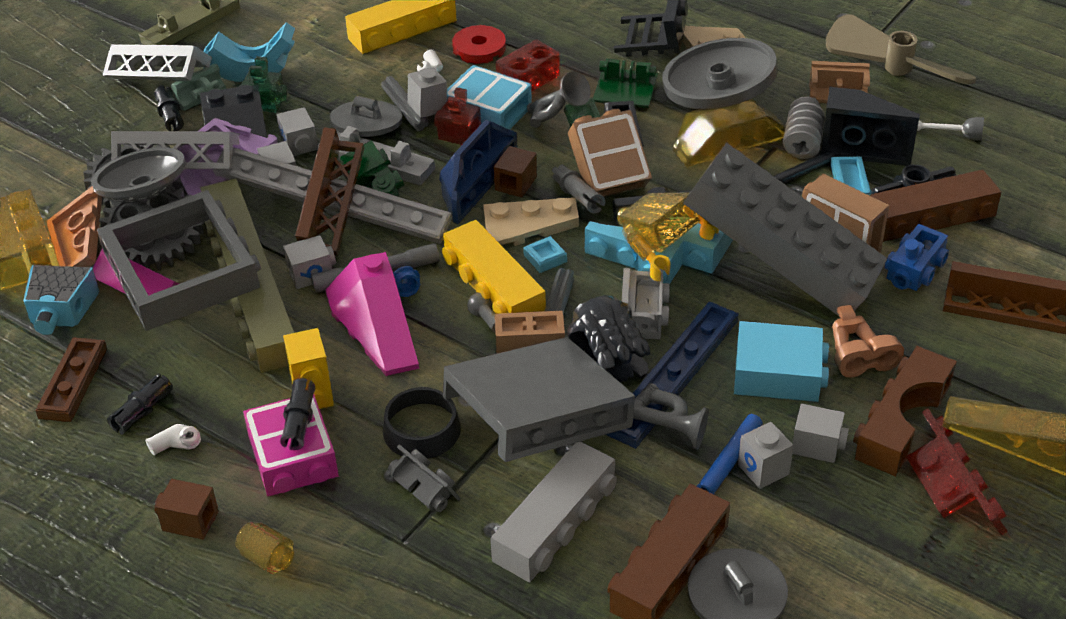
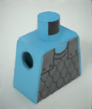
M32 265L24 295V305L30 322L34 324V329L38 333L49 335L53 333L55 326L73 327L78 325L99 294L93 268Z

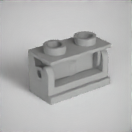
M624 268L622 302L629 304L632 310L631 319L635 321L636 328L640 330L643 338L661 339V326H668L669 306H662V303H669V283H663V270L660 269L661 281H655L650 277L649 271H630V268Z

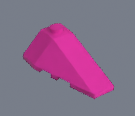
M386 252L353 259L325 290L332 316L337 322L341 321L345 325L348 334L353 340L357 339L365 348V353L385 376L419 369L405 313Z

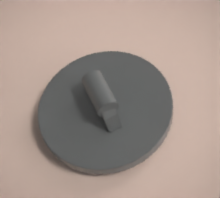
M356 96L354 101L336 107L330 114V124L334 129L343 133L347 126L358 129L360 137L383 135L394 131L402 123V112L397 106L361 96Z
M739 548L718 550L703 557L690 573L688 598L693 610L700 619H779L786 607L788 587L785 577L771 560L759 553Z

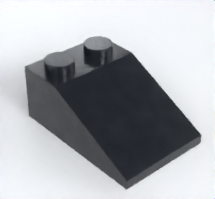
M258 84L250 86L241 85L237 88L223 90L213 89L200 93L204 125L217 118L227 121L234 126L240 125L250 128L252 134L267 138Z
M830 87L820 155L827 151H832L835 157L860 156L863 161L903 166L911 165L920 114L862 90Z

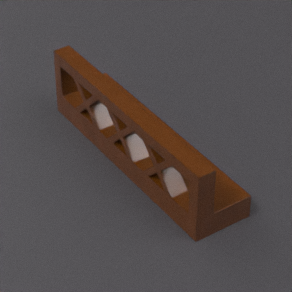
M324 127L295 237L297 242L316 237L329 228L334 237L332 245L325 244V246H331L334 255L338 256L365 148L363 143L339 140L337 131L333 128ZM340 150L355 152L354 158L344 165H341L337 160ZM343 174L347 179V185L335 192L330 186L331 181ZM336 201L341 207L340 213L328 219L324 214V209Z
M952 261L943 312L1066 334V322L1060 321L1056 317L1059 315L1066 316V281ZM952 296L965 297L970 302L966 304L952 301ZM991 302L998 303L1004 308L1001 310L992 309L987 304ZM1024 309L1034 310V311H1036L1039 315H1036V316L1026 315V314H1025L1024 312H1022L1021 310H1024Z

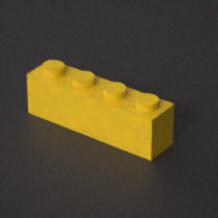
M391 0L345 16L348 39L362 54L457 21L455 0Z
M477 220L443 233L444 248H442L444 260L448 265L454 266L459 272L461 279L466 284L469 283L476 290V293H480L485 300L491 299L492 308L496 314L545 311V290Z

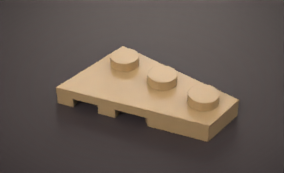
M576 198L483 204L485 229L500 245L512 242L514 246L525 243V238L537 234L546 237L579 227Z

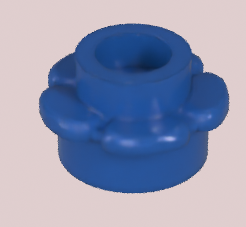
M403 266L393 272L399 296L409 297L418 291L420 287V274L417 270H413L411 266Z

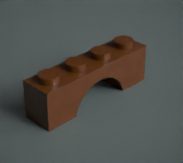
M916 346L909 358L904 356L897 369L896 379L890 378L886 383L882 395L883 399L881 401L875 400L868 415L869 421L867 424L860 423L853 438V443L857 444L855 460L896 477L910 454L915 428L906 421L902 413L915 407H938L951 387L957 361Z

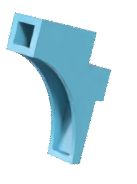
M688 215V216L683 217V218H681V219H678V220H675V221H672V222L665 223V224H669V223H670V224H673V223H682V225H664V226H667V227H672V226L685 227V226H687L690 222H696V221H695V219H694L693 217H691L690 215ZM590 221L585 227V253L638 269V271L650 272V262L631 241L639 236L660 235V233L649 229L650 226L619 227ZM697 223L663 251L657 250L662 246L660 244L645 243L654 245V247L649 248L656 255H665L670 259V275H667L663 270V283L670 284L682 265L712 274L733 239L719 230L718 234H714L712 240H705L699 235L701 224ZM671 228L665 231L663 234L668 232H674L675 234H677L683 228ZM661 235L655 241L664 244L670 238L663 239Z

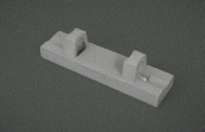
M347 126L343 133L337 131L341 141L363 144L371 141L361 138L358 129ZM372 141L378 150L384 149L391 162L387 167L391 172L397 170L403 181L421 186L435 170V160L411 153L408 143L399 141L395 147ZM340 150L337 160L341 161L340 157L349 151Z

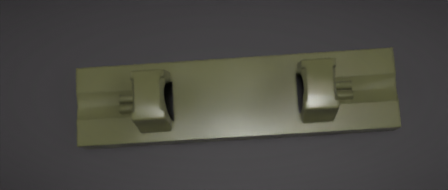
M200 0V2L175 15L164 10L157 14L158 24L139 33L140 41L144 45H172L239 9V0Z

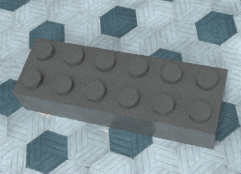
M728 143L724 145L683 202L684 205L838 316H840L837 313L838 307L851 305L855 311L867 298L888 259Z

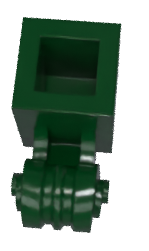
M372 140L365 143L356 184L398 197L399 189L405 186L397 170L391 172L387 167L391 162L383 148L378 150ZM348 152L340 157L342 165L351 161L354 158L355 152Z

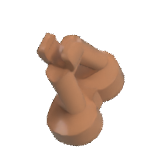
M851 305L837 308L840 318L832 326L836 348L834 360L843 376L848 378L857 377L869 368H875L878 371H888L895 368L901 362L904 355V347L895 336H876L862 316L855 315ZM856 333L861 340L849 341V334Z

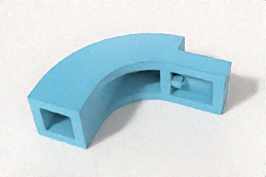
M286 22L269 42L257 47L237 44L218 32L204 48L203 52L212 57L210 65L217 64L219 66L221 78L235 82L263 81L275 76L285 67L289 51L295 43L292 40L295 28Z

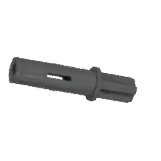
M563 164L558 168L554 167L552 169L554 173L553 179L559 183L564 193L574 196L591 213H598L602 210L596 202L604 206L605 198L586 184L577 171L570 170Z

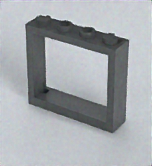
M208 190L97 229L103 252L146 331L260 288L257 271L261 270V266L256 255H249V248L245 238L237 236V229L232 218L226 219L221 201H215ZM210 220L237 263L148 296L124 251Z

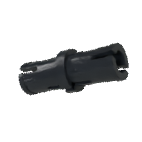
M164 85L159 86L154 91V96L159 106L157 107L159 116L164 119L165 127L168 131H171L172 128L173 131H179L184 126L179 112L181 110L179 102L174 99L172 89L169 86L166 87V90Z
M158 373L139 391H133L128 395V400L124 405L107 418L110 427L115 432L123 435L140 418L150 415L156 403L173 390L170 380Z
M305 378L293 381L290 402L283 412L285 424L280 444L286 448L288 440L291 438L289 450L303 448L307 424L310 423L313 417L311 404L316 386L310 381L308 389L305 390L307 383Z

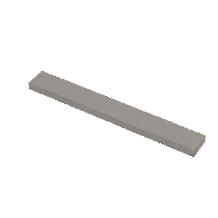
M233 147V169H213L216 176L229 180L237 179L239 183L301 202L305 200L312 174L311 170ZM224 149L216 163H224ZM336 178L331 181L330 186L337 192L347 185V181ZM357 184L354 188L348 213L350 217L439 244L442 243L443 233L447 231L452 220L450 212ZM335 201L325 207V209L340 213L341 207Z

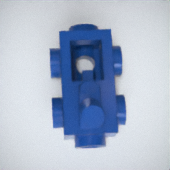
M918 224L911 234L906 233L903 236L899 249L896 252L892 251L887 257L888 259L885 263V269L888 270L887 279L896 288L902 290L910 288L917 291L922 284L929 286L935 275V266L942 268L948 259L949 250L946 249L948 235Z

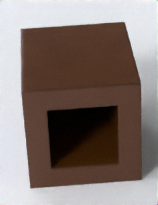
M509 146L494 165L495 190L523 197L537 178V153Z
M176 479L170 480L164 492H161L155 501V513L158 515L162 531L203 540L219 512L213 487Z

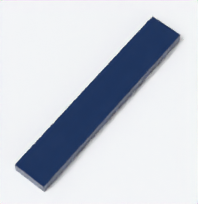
M709 301L632 393L635 395V398L649 383L655 384L659 390L679 396L736 325L739 313ZM652 402L647 406L648 408L666 412L669 408ZM633 419L632 427L605 435L636 449L656 424Z

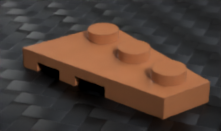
M90 187L46 221L59 266L91 267L96 263L97 229L100 225L102 196L96 194L93 187Z

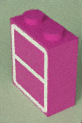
M314 394L311 404L313 417L310 423L307 424L304 446L299 450H289L291 438H289L286 448L280 444L285 424L283 412L290 402V398L243 411L248 436L267 497L339 477L335 452Z

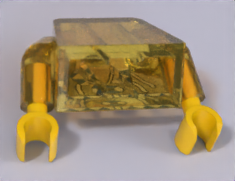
M689 192L649 193L629 208L623 207L618 212L617 219L619 224L623 226V237L643 261L648 260L650 262V277L655 281H661L660 269L664 270L667 275H670L671 267L670 259L665 255H656V252H663L697 223L701 224L699 235L705 240H712L714 234L719 233L718 228L683 204Z

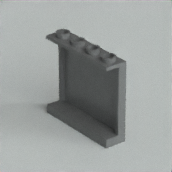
M568 337L444 366L443 398L447 400L461 396L498 433V455L504 462L632 427L635 395Z

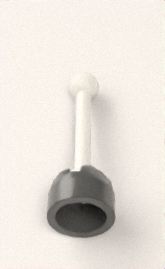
M984 117L969 118L963 125L922 123L919 120L917 131L921 129L962 131L967 139L982 141Z

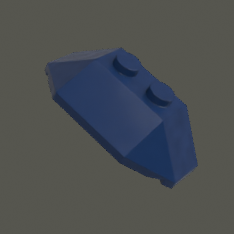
M485 120L442 168L439 176L442 186V197L448 212L452 215L453 223L459 224L494 184V165L509 146L518 148L517 132Z

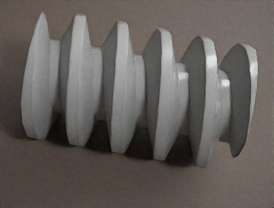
M800 97L790 104L783 146L788 154L798 159L815 157L821 147L825 112L816 98Z

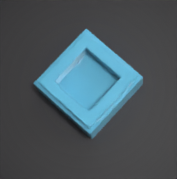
M551 236L523 247L524 256L539 273L567 262V253Z

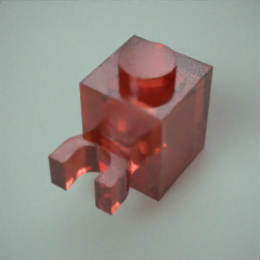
M456 87L454 90L455 97L449 96L446 104L441 110L437 111L434 124L437 127L439 140L463 145L481 125V111L479 106L466 104L467 89Z

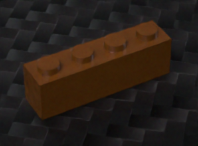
M978 170L875 193L870 196L889 205L883 242L902 238L906 233L911 234L918 224L937 230L994 217L997 214L1002 192L984 170Z
M691 483L682 495H675L669 505L668 513L662 521L658 519L654 522L648 539L643 546L638 545L634 548L627 567L622 573L617 572L612 577L607 589V593L610 594V612L622 619H662L688 583L694 566L709 554L728 528L731 502Z

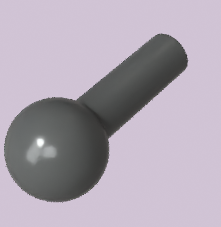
M478 292L473 294L467 304L469 312L472 315L481 316L491 330L496 333V313L493 311L491 299L485 300Z

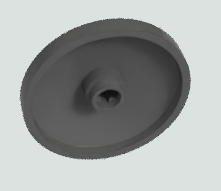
M724 38L696 45L680 53L666 66L662 79L665 93L674 103L694 109H716L745 102L765 91L777 77L778 64L774 50L761 41L748 38Z

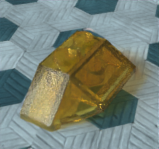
M753 99L715 109H698L686 113L673 145V151L684 165L689 167L715 159L726 143L738 151H743L783 139L786 126L776 115Z

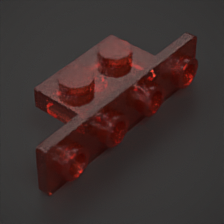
M929 409L924 410L922 413L937 437L907 455L906 458L940 514L945 518L977 499L1001 536L1008 531L1001 521L1007 517L1006 513L995 497L989 500L986 498L983 491L989 488L977 469L970 472L965 465L971 459L960 442L953 445L948 437L954 433L944 417L941 415L936 419Z

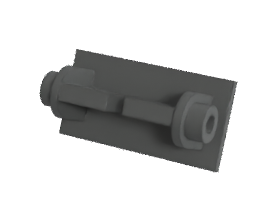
M397 446L404 455L399 460L395 459L390 463L388 467L390 477L409 492L420 482L421 484L412 494L426 505L430 511H443L448 505L447 499L450 495L458 501L461 499L452 489L455 482L441 469H438L435 473L427 468L431 462L416 449L409 453L402 446Z

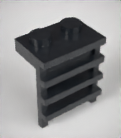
M668 0L665 13L621 17V24L630 25L626 43L624 45H614V52H625L626 57L632 56L634 51H641L642 55H648L649 50H658V54H664L665 49H674V53H680L686 24L685 16L688 15L687 0ZM662 21L658 41L651 42L654 22ZM646 22L642 42L634 44L639 23Z

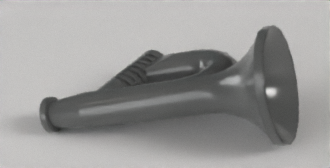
M575 71L566 73L561 80L560 90L544 96L533 103H529L527 111L532 114L530 125L535 128L540 127L542 122L556 116L562 110L566 101L572 106L578 107L586 104L590 98L591 90L585 76Z
M649 383L635 398L633 419L678 430L690 440L693 449L698 450L700 448L707 426L709 409L704 407L699 412L688 415L687 403L681 396L659 390L655 384ZM652 402L673 408L674 410L672 412H663L648 408L647 406Z

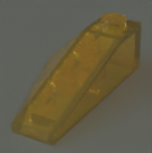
M950 396L942 427L1066 476V414Z

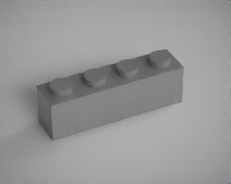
M580 441L576 442L492 535V562L529 583L539 571L544 572L551 564L553 555L562 545L566 546L571 541L575 529L580 523L591 518L597 503L603 496H609L614 490L617 483L615 459Z

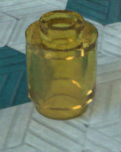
M249 522L241 528L236 537L235 546L240 550L241 556L270 574L285 570L294 558L293 541L264 523L256 524Z

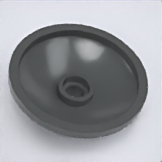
M159 147L139 150L116 158L102 166L93 175L91 185L96 194L107 199L126 202L148 201L165 191L180 177L186 166V161L183 153L174 148Z

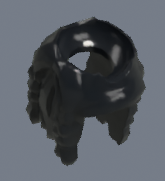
M612 295L599 296L579 304L573 312L572 323L567 330L569 339L620 383L622 381L626 382L628 377L633 378L634 375L641 379L647 376L649 371L648 364L642 357L650 355V346L645 338L641 336L640 330L636 328L635 321L631 319L632 310L629 304L618 300Z

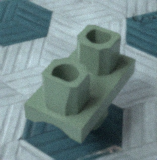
M212 64L209 68H203L193 73L191 81L178 80L172 83L171 89L174 97L179 102L181 110L186 111L201 103L200 93L213 89L223 90L226 89V86L221 79L219 66Z

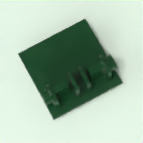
M606 58V61L601 60L599 65V72L601 74L594 93L593 102L605 104L606 102L633 101L635 108H649L658 73H656L657 66H652V63L637 62L635 71V61H631L630 70H626V60L622 61L621 69L620 60Z

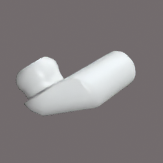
M427 50L424 53L423 58L425 61L422 62L424 64L423 67L417 66V71L424 68H435L439 73L443 69V64L434 50Z
M175 424L146 439V444L150 452L156 455L169 447L186 450L193 449L199 445L201 436L197 428L193 426Z

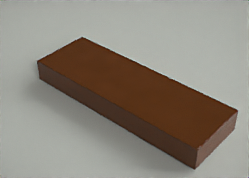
M72 338L35 410L38 419L72 422L107 350L105 340Z

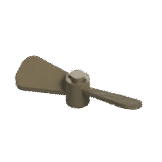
M847 14L839 17L834 22L826 36V49L830 53L885 63V69L894 76L908 74L912 71L913 65H916L959 83H976V77L971 74L915 56L918 39L916 35L908 31H895L888 36L855 15Z

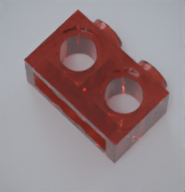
M536 39L496 61V72L530 83L532 92L560 76V52Z

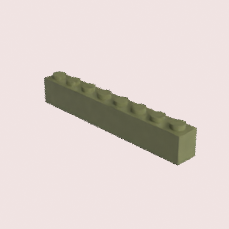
M231 179L200 187L201 192L208 190L215 201H221L226 219L232 218L237 229V236L245 238L249 248V255L255 254L261 266V270L257 271L260 288L230 299L235 318L242 317V319L238 320L242 339L249 338L250 340L245 342L250 362L256 360L261 373L289 366L283 335L292 334L294 331L237 179ZM205 221L204 225L207 235L212 237L210 242L214 256H221L217 257L219 269L237 263L211 221Z

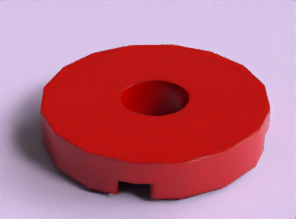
M476 25L463 28L452 39L453 53L456 57L457 54L461 56V60L467 63H489L493 61V57L497 55L501 57L506 51L505 34L492 26Z

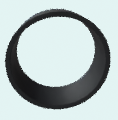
M429 387L411 388L394 396L386 406L383 437L387 446L400 456L404 454L397 448L398 445L402 446L409 453L416 449L427 459L437 457L451 449L460 436L461 424L455 404L452 399L445 400L443 392L438 389ZM417 404L440 406L452 414L451 420L445 428L425 437L403 435L397 432L389 421L402 409Z

